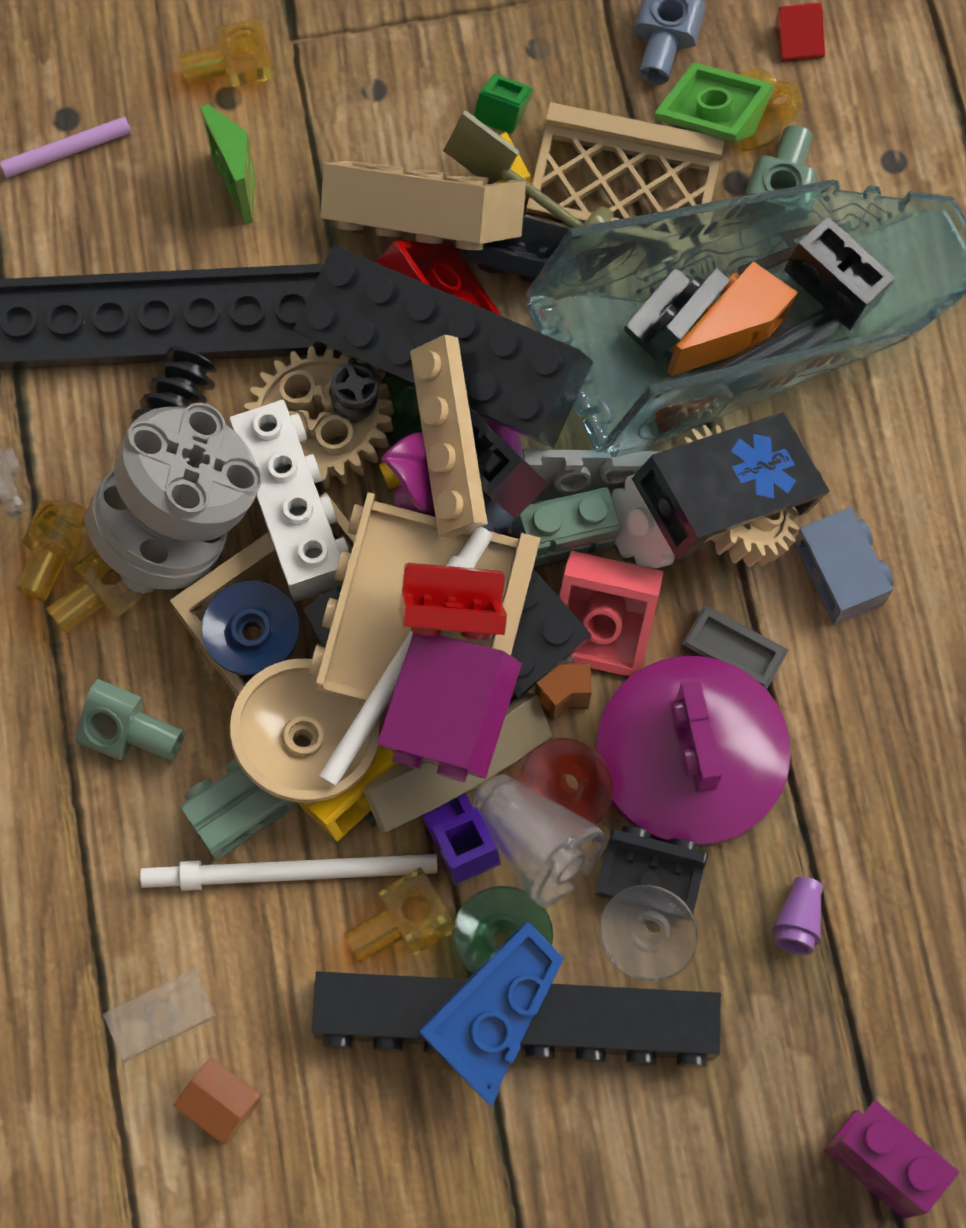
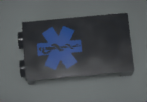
M784 412L653 454L631 478L677 560L692 555L713 535L795 507L800 516L807 514L830 492L821 473L815 467Z

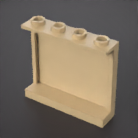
M369 492L367 493L364 506L354 505L348 533L356 535L351 553L342 551L335 575V580L343 581L339 600L329 598L322 627L330 629L326 647L316 646L309 671L310 675L318 676L316 690L366 702L411 631V627L403 626L399 612L405 564L420 563L446 566L452 556L458 557L474 531L471 530L454 538L439 537L436 517L374 501L375 494ZM491 532L494 537L478 560L475 568L501 571L504 574L502 605L507 614L505 635L491 634V639L489 640L468 639L461 636V631L441 630L440 635L502 650L511 655L541 538L521 533L520 538L517 539ZM390 700V702L388 703V705L386 706V708H388V709H389L391 700Z

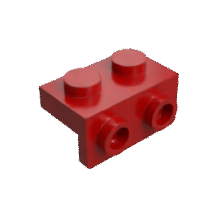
M406 563L404 566L399 608L403 626L411 627V632L426 636L440 635L441 630L461 631V636L473 640L491 639V634L505 635L507 614L502 605L504 574L496 570Z

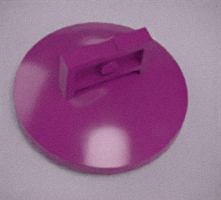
M672 657L650 664L633 674L611 697L602 715L597 733V768L601 783L610 801L631 825L649 831L652 838L666 843H670L671 838H679L694 842L699 847H707L726 843L747 833L758 825L774 807L783 791L790 768L791 749L789 733L785 719L773 697L755 678L732 664L710 657Z

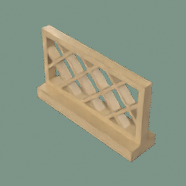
M550 102L532 185L541 191L544 186L558 179L569 195V198L558 205L583 223L592 213L587 211L581 199L601 188L613 205L609 210L614 215L618 213L622 218L612 217L605 229L647 238L656 236L654 239L688 246L703 240L705 229L700 230V227L708 219L725 139ZM558 140L571 143L579 156L558 167L550 155L552 141ZM582 145L591 148L585 151ZM603 150L615 152L622 165L602 177L590 158ZM626 155H631L635 157L629 160ZM646 159L656 160L666 174L645 185L634 166ZM584 162L596 181L575 193L564 174ZM548 164L553 172L545 176V171ZM670 164H675L678 166L672 169ZM689 168L709 171L706 185L692 194L688 193L678 178L679 174ZM627 171L640 190L619 202L607 183ZM671 180L683 199L663 211L651 192ZM703 196L701 209H699L694 201ZM529 197L527 213L558 219ZM645 197L656 213V216L645 223L633 222L624 209ZM575 204L578 210L570 209L568 207ZM688 205L697 220L702 219V222L696 228L695 234L686 232L676 234L677 230H672L675 228L668 217ZM662 222L665 228L657 227L655 225ZM699 243L692 247L701 249L702 243Z

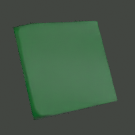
M493 74L479 92L474 117L489 127L512 134L524 114L534 89L514 80Z

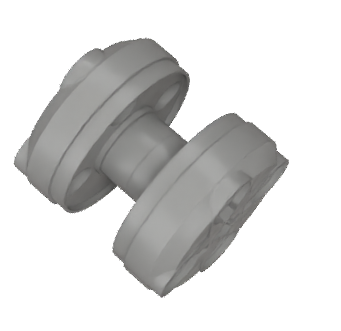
M194 403L187 408L162 407L144 413L130 425L119 445L114 469L101 481L84 514V523L98 554L113 570L120 574L123 583L128 588L140 593H149L156 589L184 588L194 584L210 572L223 550L227 532L242 520L253 503L257 491L263 482V474L256 465L248 446L235 431L225 424L222 414L216 408L204 403Z

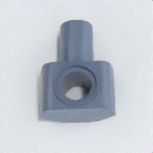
M641 0L632 32L647 43L639 70V75L643 80L658 85L666 83L670 77L676 51L696 46L706 10L703 0ZM664 19H671L674 22H667Z

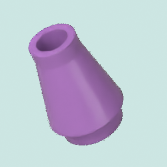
M797 877L794 879L792 889L772 927V932L775 934L774 944L778 948L792 954L809 955L813 953L814 946L821 942V894L823 885L819 881L808 877Z

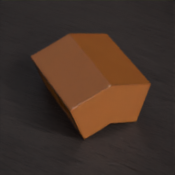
M590 663L559 664L536 682L535 694L538 695L542 709L553 721L568 709H589L592 694Z
M210 1057L190 1080L173 1106L224 1145L233 1139L244 1121L257 1107L261 1094L214 1058Z

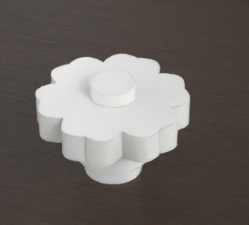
M630 475L625 480V487L613 490L611 496L621 527L615 545L618 546L619 553L623 558L634 557L636 564L639 566L660 568L671 565L675 555L631 478L634 475Z

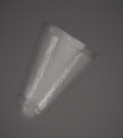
M500 774L496 777L492 776L475 788L473 808H478L498 850L528 897L540 907L552 905L568 895L575 888L569 880L579 870L587 876L603 854L607 837L597 825L509 775Z

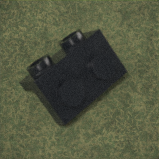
M523 214L521 237L484 243L483 250H469L467 261L478 263L479 269L489 273L501 274L506 270L521 274V279L531 284L546 285L548 282L555 283L560 266L555 264L562 263L566 258L572 228L565 224ZM562 264L559 273L562 272L564 264Z
M623 826L621 831L612 829L595 895L691 920L709 854L698 851L699 845L688 840L671 838L670 843L650 839L651 833L638 827Z

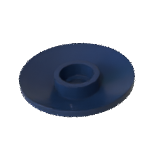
M260 581L239 582L223 589L211 600L202 620L203 642L212 659L227 671L245 676H254L273 664L286 661L296 647L300 632L298 614L290 598L279 588ZM254 626L261 629V635L255 640H248L244 637V632L249 627Z

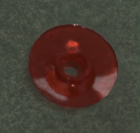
M556 738L540 744L527 756L520 772L519 786L525 807L538 823L551 831L561 834L583 833L596 826L610 809L614 791L610 770L600 754L581 741L570 738ZM567 774L575 777L579 785L578 789H572L567 785Z

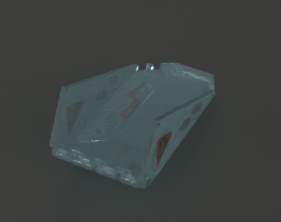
M827 180L571 228L526 292L529 301L532 302L525 309L536 331L580 349L593 361L573 406L578 416L591 414V416L583 420L582 424L597 453L610 452L612 458L641 451L906 341L966 295V218L954 197L909 191L901 199L880 196L879 186L868 185L862 193L839 190L840 186L837 180ZM827 216L896 277L880 303L850 331L840 322L834 334L806 349L714 371L709 370L735 356L671 376L667 373L673 355L671 352L667 351L655 360L624 331V326L674 269L680 270L689 280L695 275H698L703 280L715 268H718L729 279L735 272L741 275L752 262H755L798 292L787 319L773 335L823 309L824 307L784 271V268L797 244ZM720 293L713 300L714 303L721 297Z

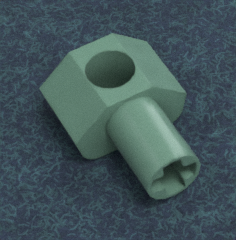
M797 125L785 127L775 157L763 155L755 161L743 200L748 198L747 204L749 205L754 198L761 196L759 201L765 202L763 208L760 209L762 207L760 202L753 207L760 215L777 219L791 209V216L797 219L803 213L810 210L814 196L807 198L800 204L798 203L809 195H815L819 182L817 171L805 166L813 141L811 131ZM773 188H783L789 193H778ZM789 212L778 219L785 222L794 221L790 217ZM809 212L803 215L798 220L807 219Z
M97 679L86 696L75 741L119 761L126 758L131 745L166 760L173 761L181 748L185 731L144 714V704L141 696Z

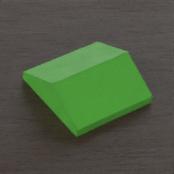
M693 62L655 111V120L732 142H738L755 134L773 93V84Z
M204 105L200 107L210 154L244 225L253 222L256 182L248 133L211 105Z

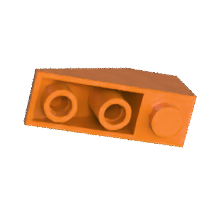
M752 262L741 275L736 272L729 277L730 281L720 292L721 297L716 303L712 301L696 320L693 328L690 331L688 330L681 340L668 350L673 355L667 373L671 376L738 355L770 338L787 319L798 292L755 262Z

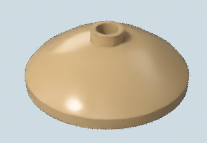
M291 659L265 668L251 678L243 687L232 709L230 742L240 768L262 790L275 797L293 802L309 803L324 801L352 788L368 771L378 748L377 743L380 734L379 719L337 786L335 787L319 777L320 773L365 702L316 690L318 676L309 674L312 659ZM297 736H305L310 740L311 744L307 747H299L294 743L293 739Z

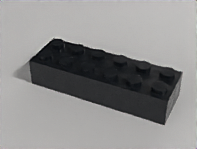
M335 245L331 247L294 328V331L318 345L368 365L370 368L415 388L410 351L444 334L458 337L469 407L479 416L551 448H554L593 364V361L578 348Z

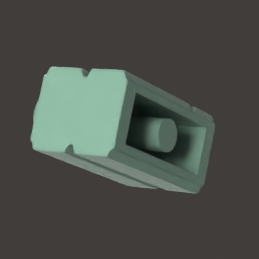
M607 487L530 504L516 519L512 520L510 526L514 538L519 539L521 533L541 538L533 567L569 559L571 550L587 554L589 550L598 552L611 549L621 531L620 522Z
M236 758L227 765L226 771L228 774L213 784L209 780L198 783L185 794L187 801L180 805L184 815L216 861L297 807L296 802L275 797L254 784L240 768Z

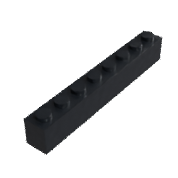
M316 971L311 1033L314 1039H323L322 1047L331 1049H352L353 1041L373 1042V1050L401 1052L405 1043L424 1044V1053L438 1054L417 1030L468 979ZM551 984L537 1015L533 1016L520 1043V1050H525V1058L537 1060L555 1059V1051L575 1052V1060L581 1062H605L606 1054L626 1055V1063L634 1065H655L656 1057L677 1058V1066L704 1068L707 1067V1059L715 1060L720 1055L721 992Z

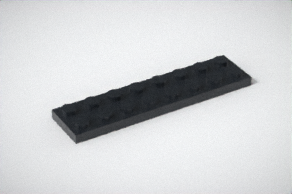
M324 263L0 279V370L167 362L165 354L170 347L174 346L189 349L207 360L290 356L293 351L297 355H307L309 347H313L317 355L324 354L327 348L312 342L294 331Z

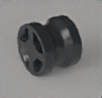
M349 362L340 366L334 372L331 382V405L335 413L350 421H359L369 417L377 405L379 384L376 373L368 365L359 362ZM348 392H349L350 394H353V395H354V398L348 396V395H347Z

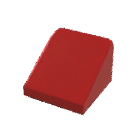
M821 3L781 6L778 9L775 21L781 62L824 58L825 41Z

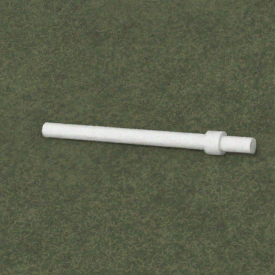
M483 527L476 528L458 557L452 556L446 566L476 569L475 565L494 537L493 534ZM410 631L320 773L319 777L335 787L337 786L393 697L413 632Z
M437 854L202 865L201 860L180 861V866L141 868L140 880L142 888L180 886L181 891L202 890V885L437 874Z

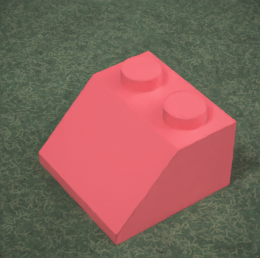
M571 550L559 598L588 629L592 636L591 639L564 662L571 664L590 663V668L628 677L641 670L664 571Z

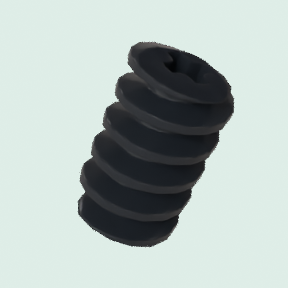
M179 346L170 347L165 354L167 362L159 365L157 369L158 378H153L149 383L150 393L144 394L141 398L140 405L142 409H138L133 413L131 417L132 423L144 413L162 407L187 408L191 403L206 404V397L198 389L201 388L209 391L214 389L216 386L214 381L206 374L207 372L215 373V365L189 349Z

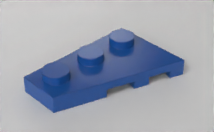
M524 922L417 1030L435 1051L491 1107L500 1091L498 1088L510 1063L513 1064L521 1048L520 1043L535 1014L537 1015L564 959L530 922Z

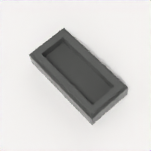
M706 605L703 606L681 646L682 650L693 656L714 658L740 668L755 678L766 690L788 652V649Z

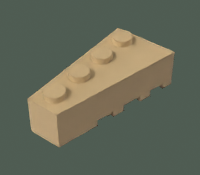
M351 161L324 163L320 218L337 221L338 229L362 231L364 230V225L376 227V234L380 236L403 237V232L416 234L415 241L431 244L443 243V238L456 240V248L466 250H483L484 243L521 237L526 182L509 180L504 183L488 185L489 177L472 175L469 177L447 176V180H443L444 172L408 170L407 174H403V167Z

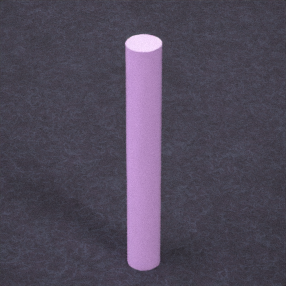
M124 116L0 161V164L7 179L131 134V130Z

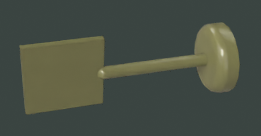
M463 111L443 152L474 175L489 177L488 185L502 179L526 182L525 194L573 230H579L567 248L566 254L570 260L574 257V254H570L577 247L584 244H594L596 242L594 239L599 238L611 221L614 213L606 207H598L592 212L585 223L581 222L510 169L520 150L469 112Z

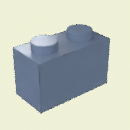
M852 507L800 527L794 545L833 625L885 605L893 591L894 581L892 573L885 561H878L871 547L873 545L871 531L863 519H857Z

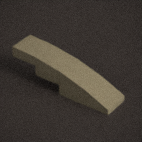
M526 693L519 700L515 699L509 703L486 779L468 774L466 782L452 780L436 774L438 766L423 762L421 770L396 764L363 788L379 830L388 832L438 808L512 765L553 736L538 695Z

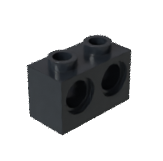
M828 216L797 244L784 268V271L824 308H832L834 315L839 316L840 322L849 331L880 303L896 278Z

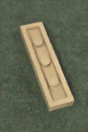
M444 334L411 350L410 354L438 536L454 538L488 523L458 337Z

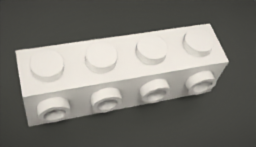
M283 399L229 417L233 431L248 446L256 465L263 474V482L257 491L256 497L293 602L334 589L343 584V581L335 580V575L342 551L349 552L344 537L334 539L330 525L337 523L336 515L329 496L320 498L315 483L322 481L314 455L304 456L300 442L307 440V436L299 414L289 415Z

